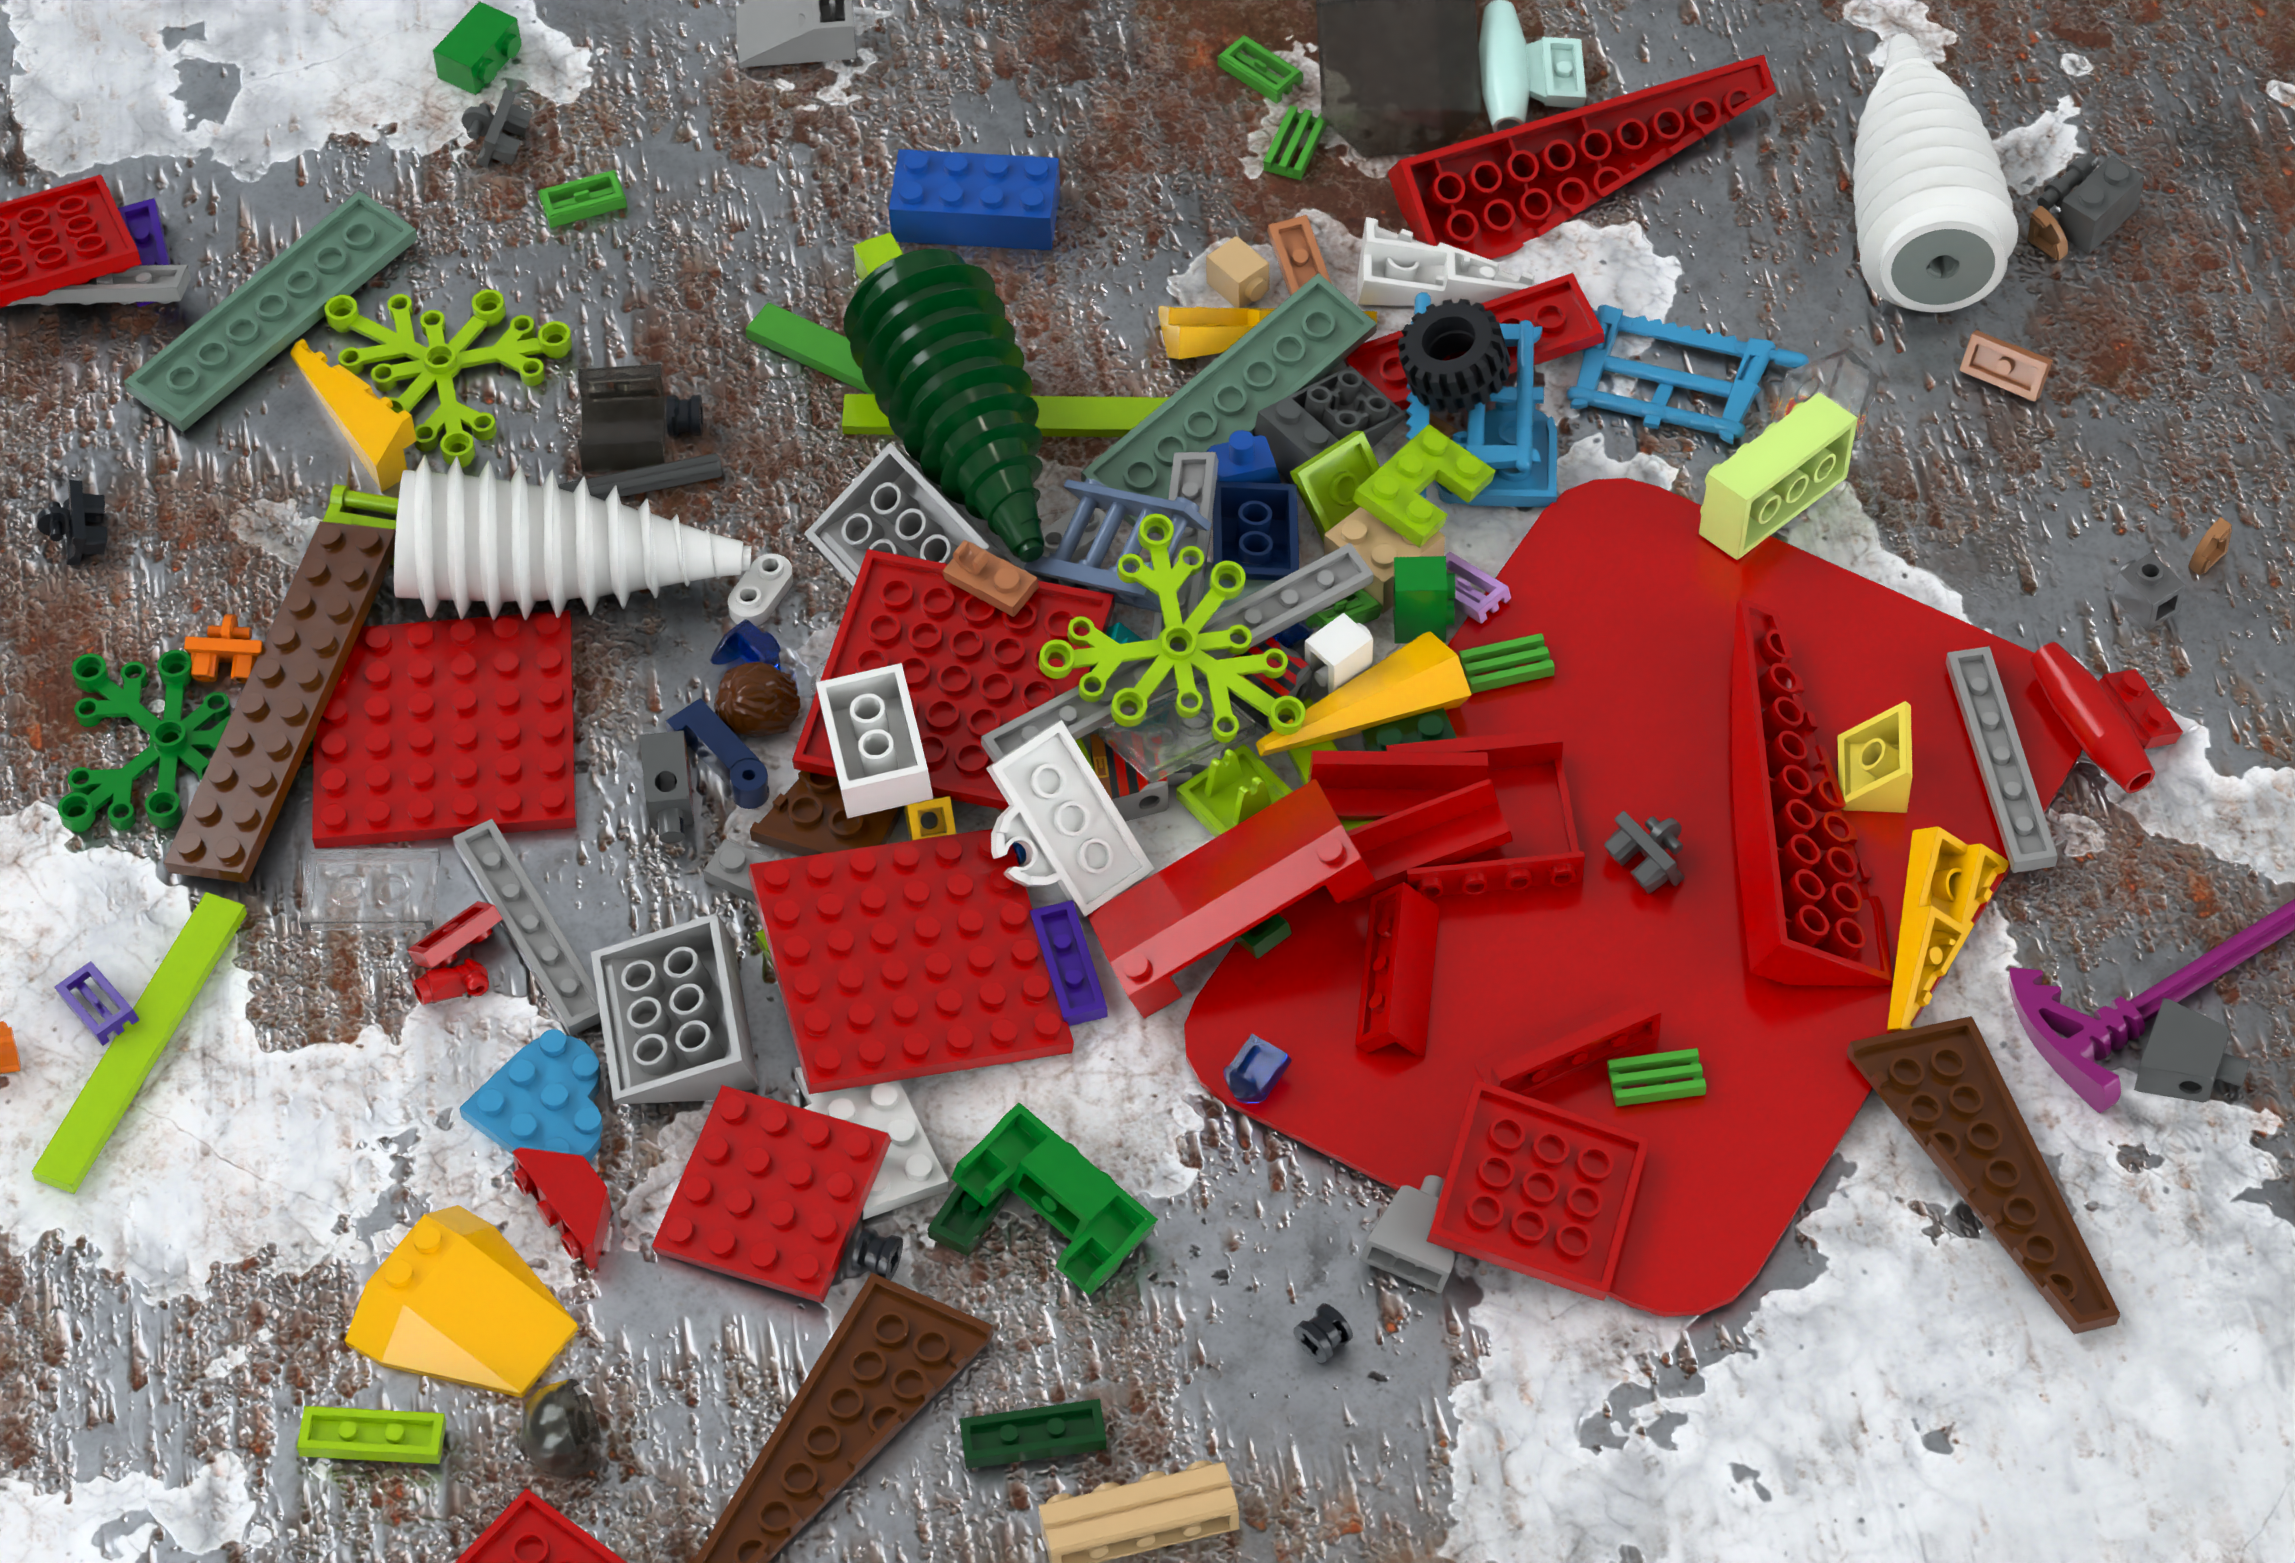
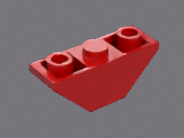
M523 1147L512 1151L516 1170L511 1174L518 1189L524 1196L532 1194L538 1202L535 1205L537 1212L548 1228L554 1225L562 1234L560 1241L571 1259L580 1258L589 1271L598 1267L612 1214L607 1186L583 1155Z

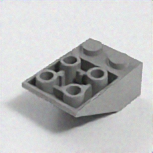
M749 0L736 6L739 68L857 59L853 0Z

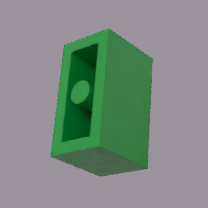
M479 1L433 49L438 78L477 95L487 83L494 80L497 72L510 58H514L519 52L522 44L517 18Z
M1446 556L1394 557V644L1410 643L1420 635L1430 631L1443 643H1446V625L1455 624L1454 600L1447 599H1455L1456 595L1455 573H1447Z

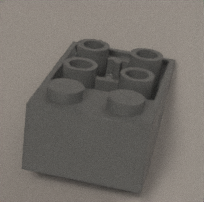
M1350 365L1258 411L1253 436L1262 435L1266 437L1278 473L1291 484H1295L1290 471L1354 431H1363L1372 449L1405 418L1406 413Z

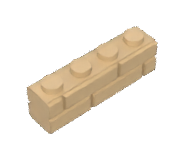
M1208 1460L1197 1461L1190 1464L1185 1471L1169 1475L1162 1471H1154L1142 1476L1139 1482L1122 1486L1116 1482H1108L1097 1486L1092 1493L1076 1497L1069 1493H1061L1049 1498L1046 1504L1038 1505L1040 1528L1050 1563H1099L1239 1529L1238 1504L1224 1461L1215 1464Z

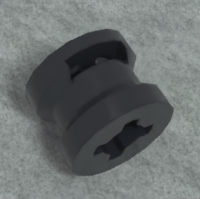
M676 395L667 396L666 421L669 437H677L681 432H690L693 436L703 435V402L701 395H692L689 399H679Z
M865 1227L860 1233L854 1248L851 1264L852 1270L861 1274L870 1271L891 1280L896 1273L901 1259L903 1239L895 1235L887 1238L879 1236L875 1229Z
M1322 1303L1313 1311V1318L1310 1321H1301L1294 1328V1335L1299 1345L1311 1358L1319 1363H1325L1333 1356V1349L1337 1345L1344 1346L1353 1338V1332L1346 1319L1334 1307Z

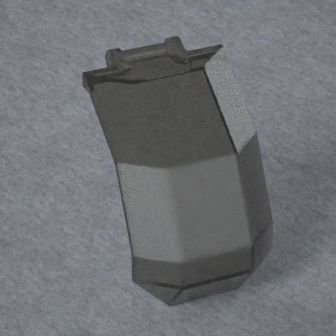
M1316 0L1321 119L1362 157L1422 154L1450 146L1481 114V85L1475 0Z

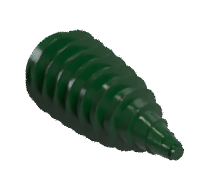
M945 249L916 250L893 258L879 266L861 282L846 308L843 318V330L850 342L852 358L857 366L862 369L865 384L875 393V401L879 409L888 417L889 425L894 434L903 441L909 456L920 464L924 475L935 484L941 486L943 493L951 501L965 505L970 515L987 521L992 533L1002 539L1016 558H1019L1024 563L1033 562L1043 555V547L1045 545L1040 526L1042 520L1038 516L1036 504L1041 493L1037 488H1034L1033 484L1039 478L1043 468L1042 461L1036 457L1043 442V434L1035 426L1039 415V408L1035 400L1030 397L1033 387L1032 379L1023 370L1024 355L1022 350L1015 344L1013 325L1005 319L1004 303L995 294V282L992 276L984 269L966 264L958 254Z

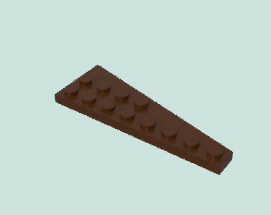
M1969 1016L1850 1042L1847 1054L1852 1063L2071 1332L2078 1334L2116 1325L2121 1314L1973 1017Z

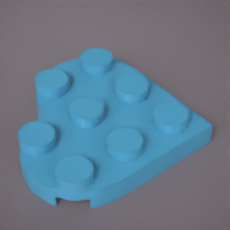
M1496 402L1495 408L1485 413L1484 445H1516V404ZM1533 404L1532 448L1539 452L1541 465L1532 464L1531 469L1526 472L1519 471L1517 467L1495 469L1496 472L1492 482L1469 503L1434 480L1433 485L1438 490L1439 498L1448 504L1459 503L1471 506L1548 507L1552 502H1556L1557 429L1553 417L1548 418L1545 413L1536 409V404ZM1467 431L1454 433L1453 441L1458 445H1467Z
M557 1029L547 1030L540 1038L535 1039L517 1052L459 1108L461 1117L510 1154L517 1148L523 1147L583 1155L590 1162L602 1144V1118L598 1107L593 1103L600 1089L601 1070L599 1060L595 1052L585 1042L565 1035Z

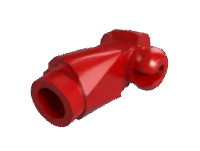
M469 958L464 959V964L460 966L426 970V974L412 981L413 990L421 1005L462 997V994L465 992L470 996L478 997L485 994L489 988L486 968Z

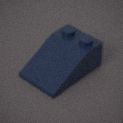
M1216 481L1209 540L1212 569L1219 562L1233 561L1244 569L1247 580L1278 581L1299 570L1297 484Z

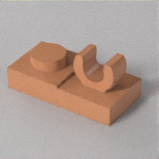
M1307 215L1268 225L1267 232L1290 296L1317 273L1331 283Z
M1975 330L1970 336L1959 371L2036 401L2041 396L2053 360Z
M966 540L954 551V558L943 570L944 580L1012 617H1015L1039 588L1036 576Z

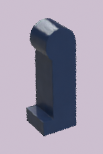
M701 698L666 720L667 732L684 731L686 747H690L731 788L732 799L735 804L741 808L755 809L762 806L768 800L770 794L769 786L767 785L768 773L766 767Z

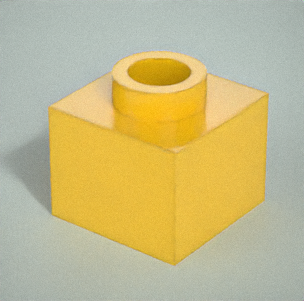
M950 796L933 797L931 800L904 805L910 841L956 834ZM926 812H932L936 816V823L932 828H924L921 824V817Z

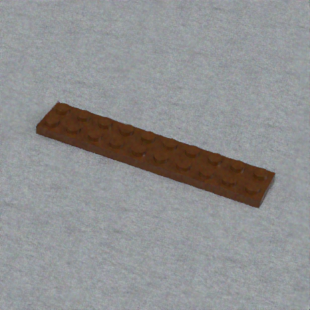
M319 522L263 644L261 654L257 657L163 862L169 873L248 883L395 553L396 529Z

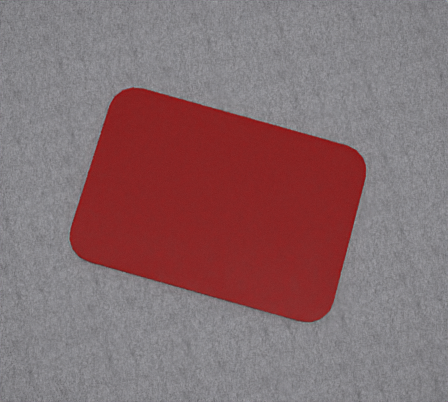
M1629 478L1595 479L1564 491L1557 498L1556 502H1552L1543 510L1495 578L1508 586L1511 599L1506 603L1500 600L1498 602L1499 609L1495 613L1487 611V619L1482 624L1468 615L1447 645L1459 657V651L1542 633L1545 639L1544 645L1548 647L1550 653L1549 659L1553 661L1555 666L1554 675L1472 693L1460 707L1445 710L1457 738L1561 728L1563 738L1562 759L1579 850L1584 851L1585 854L1583 882L1571 883L1566 886L1546 885L1528 887L1520 891L1507 889L1483 892L1478 895L1440 896L1431 900L1439 907V919L1426 1052L1419 1057L1397 1042L1368 1054L1355 1046L1371 896L1386 889L1349 903L1343 900L1337 904L1324 885L1278 912L1289 923L1292 934L1260 958L1256 959L1237 941L1234 943L1196 996L1184 1024L1186 1060L1200 1085L1228 1107L1397 1191L1402 1185H1408L1420 1190L1424 1178L1428 1175L1445 1178L1471 1087L1475 1079L1484 1082L1475 1069V1061L1628 994H1634L1640 1003L1653 998L1661 1010L1659 1037L1524 1096L1650 1138L1607 1296L1627 1306L1650 1312L1657 1316L1702 1315L1733 1302L1757 1277L1874 1089L1849 1059L1847 1050L1850 1042L1893 1033L1887 1030L1893 982L1889 986L1786 985L1750 973L1735 832L1732 773V677L1736 603L1743 598L1778 612L1793 657L1788 662L1791 669L1802 679L1805 691L1801 694L1806 711L1814 713L1818 724L1814 735L1818 744L1825 745L1837 780V735L1904 701L1911 705L1912 782L1907 813L1841 810L1849 824L1854 825L1859 839L1854 844L1859 861L1867 862L1872 879L1867 882L1869 896H1879L1884 909L1893 980L1913 830L1939 826L1967 845L1982 843L2008 860L1946 666L1947 653L1990 646L2044 814L2080 758L2083 749L2050 706L2030 665V659L2034 652L1770 535L1740 559L1736 560L1699 534L1702 516L1700 509L1702 505L1659 486ZM1539 661L1516 665L1515 668L1534 663H1539ZM1493 670V671H1489V672H1484V673H1480V674H1475V677H1476V676H1480V675L1489 674V673L1498 672V670ZM1623 810L1648 835H1650L1651 831L1645 826V822L1652 816H1655L1660 822L1668 818H1674L1681 824L1682 830L1677 839L1683 844V849L1675 855L1668 848L1664 850L1677 863L1676 868L1685 877L1676 887L1667 880L1662 886L1648 894L1631 874L1646 857L1639 851L1624 866H1621L1607 852L1604 844L1619 829L1614 819ZM2008 864L2006 871L1998 874L1989 888L1993 894L1988 902L1980 904L1971 919L1974 926L2011 869L2010 864ZM1943 976L1936 979L1929 991L1931 994H1933ZM1925 1006L1920 1007L1916 1016L1910 1024L1911 1026L1914 1025L1915 1021L1917 1020L1918 1016L1920 1015ZM1698 1049L1699 1063H1701L1703 1069L1702 1077L1703 1079L1705 1078L1706 1095L1615 1106L1607 1071L1608 1060ZM1692 1077L1667 1080L1664 1084L1692 1080ZM1647 1083L1630 1086H1622V1089L1645 1087L1648 1085Z

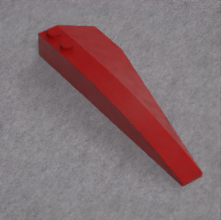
M1763 54L1401 159L1387 173L1400 211L1417 241L1431 246H1438L1442 242L1493 260L1514 253L1524 246V242L1536 237L1539 238L1775 94L1777 91Z
M1741 598L1736 603L1734 633L1732 773L1735 832L1750 973L1786 985L1889 986L1893 982L1884 909L1879 896H1869L1867 882L1872 879L1867 862L1859 861L1854 844L1859 839L1854 825L1849 824L1841 811L1846 806L1827 749L1825 745L1817 743L1814 731L1818 728L1814 713L1806 711L1801 694L1805 691L1801 677L1796 675L1788 662L1793 657L1778 612Z

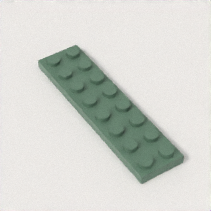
M361 191L356 192L124 380L126 391L184 432L326 315L325 304L329 299L337 295H351L418 240L416 229Z
M1317 273L1081 472V481L1085 482L1089 478L1104 484L1108 488L1168 500L1174 453L1207 452V449L1213 445L1229 442L1230 435L1238 430H1245L1254 435L1258 411L1321 380L1376 333L1377 323L1323 276ZM1125 514L1123 519L1134 527L1138 517Z

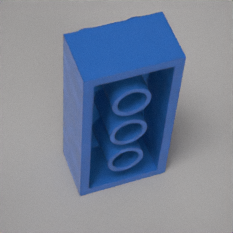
M898 149L889 205L891 233L896 242L1052 251L1061 191L1059 158Z

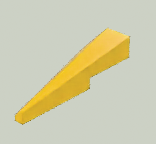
M1158 306V317L1167 356L1180 360L1223 353L1276 308ZM1363 311L1377 323V311Z
M304 339L296 342L290 352L291 357L380 491L384 492L400 482L403 470H408L403 449L417 441L412 415L406 410L396 413L391 409L393 403L389 398L385 396L379 399L373 393L369 384L340 364L333 367L326 364L328 361L326 355L321 351L313 353Z
M1430 631L1420 635L1307 708L1303 725L1298 732L1291 735H1283L1273 730L1255 744L1260 757L1361 734V730L1441 708L1447 710L1460 707L1472 694L1458 655ZM1293 719L1287 721L1286 724L1293 723Z
M1939 826L1917 829L1912 832L1887 1030L1893 1033L1913 1029L1910 1024L1920 1007L1927 1006L1933 997L1929 991L1936 979L1947 973L1974 926L1971 919L1980 904L1988 902L1993 894L1989 888L1996 876L2004 873L2009 864L2008 860L1982 843L1967 845Z

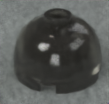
M566 1379L539 1389L525 1404L521 1415V1427L516 1429V1441L523 1455L528 1454L531 1461L547 1474L563 1477L580 1475L595 1471L601 1462V1457L592 1459L591 1442L601 1445V1434L597 1416L588 1394L578 1395L573 1388L580 1384L576 1379Z

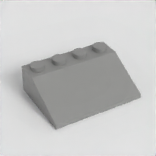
M891 442L804 533L853 587L867 549L949 564L954 558V551L966 540L1011 563L976 524L953 501L945 496L942 489L924 475L921 467Z
M717 912L590 952L612 1096L616 1105L709 1101L716 1099L722 1085L742 1091L759 1087L734 939Z

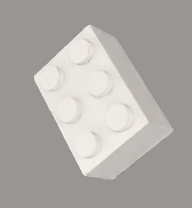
M902 663L816 682L847 819L933 799L927 763Z

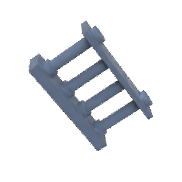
M1089 478L1085 482L1066 479L1063 487L1080 500L1056 552L1050 553L1049 557L1041 556L1033 562L1026 563L1024 569L1036 576L1039 581L1113 594L1115 603L1162 613L1158 595L1138 582L1130 584L1119 579L1117 575L1119 559L1129 553L1139 556L1143 547L1138 541V531L1142 519L1147 515L1162 514L1173 523L1174 534L1172 542L1167 548L1170 560L1186 527L1209 531L1212 523L1198 513L1200 507L1197 504L1183 497H1176L1175 501L1108 488L1104 484ZM1095 508L1108 510L1085 560L1080 559L1078 564L1072 563L1070 560ZM1125 514L1137 516L1138 519L1115 566H1110L1108 570L1101 569L1100 566ZM1150 561L1148 567L1153 570L1152 562ZM1126 564L1123 566V569L1131 573L1134 565Z

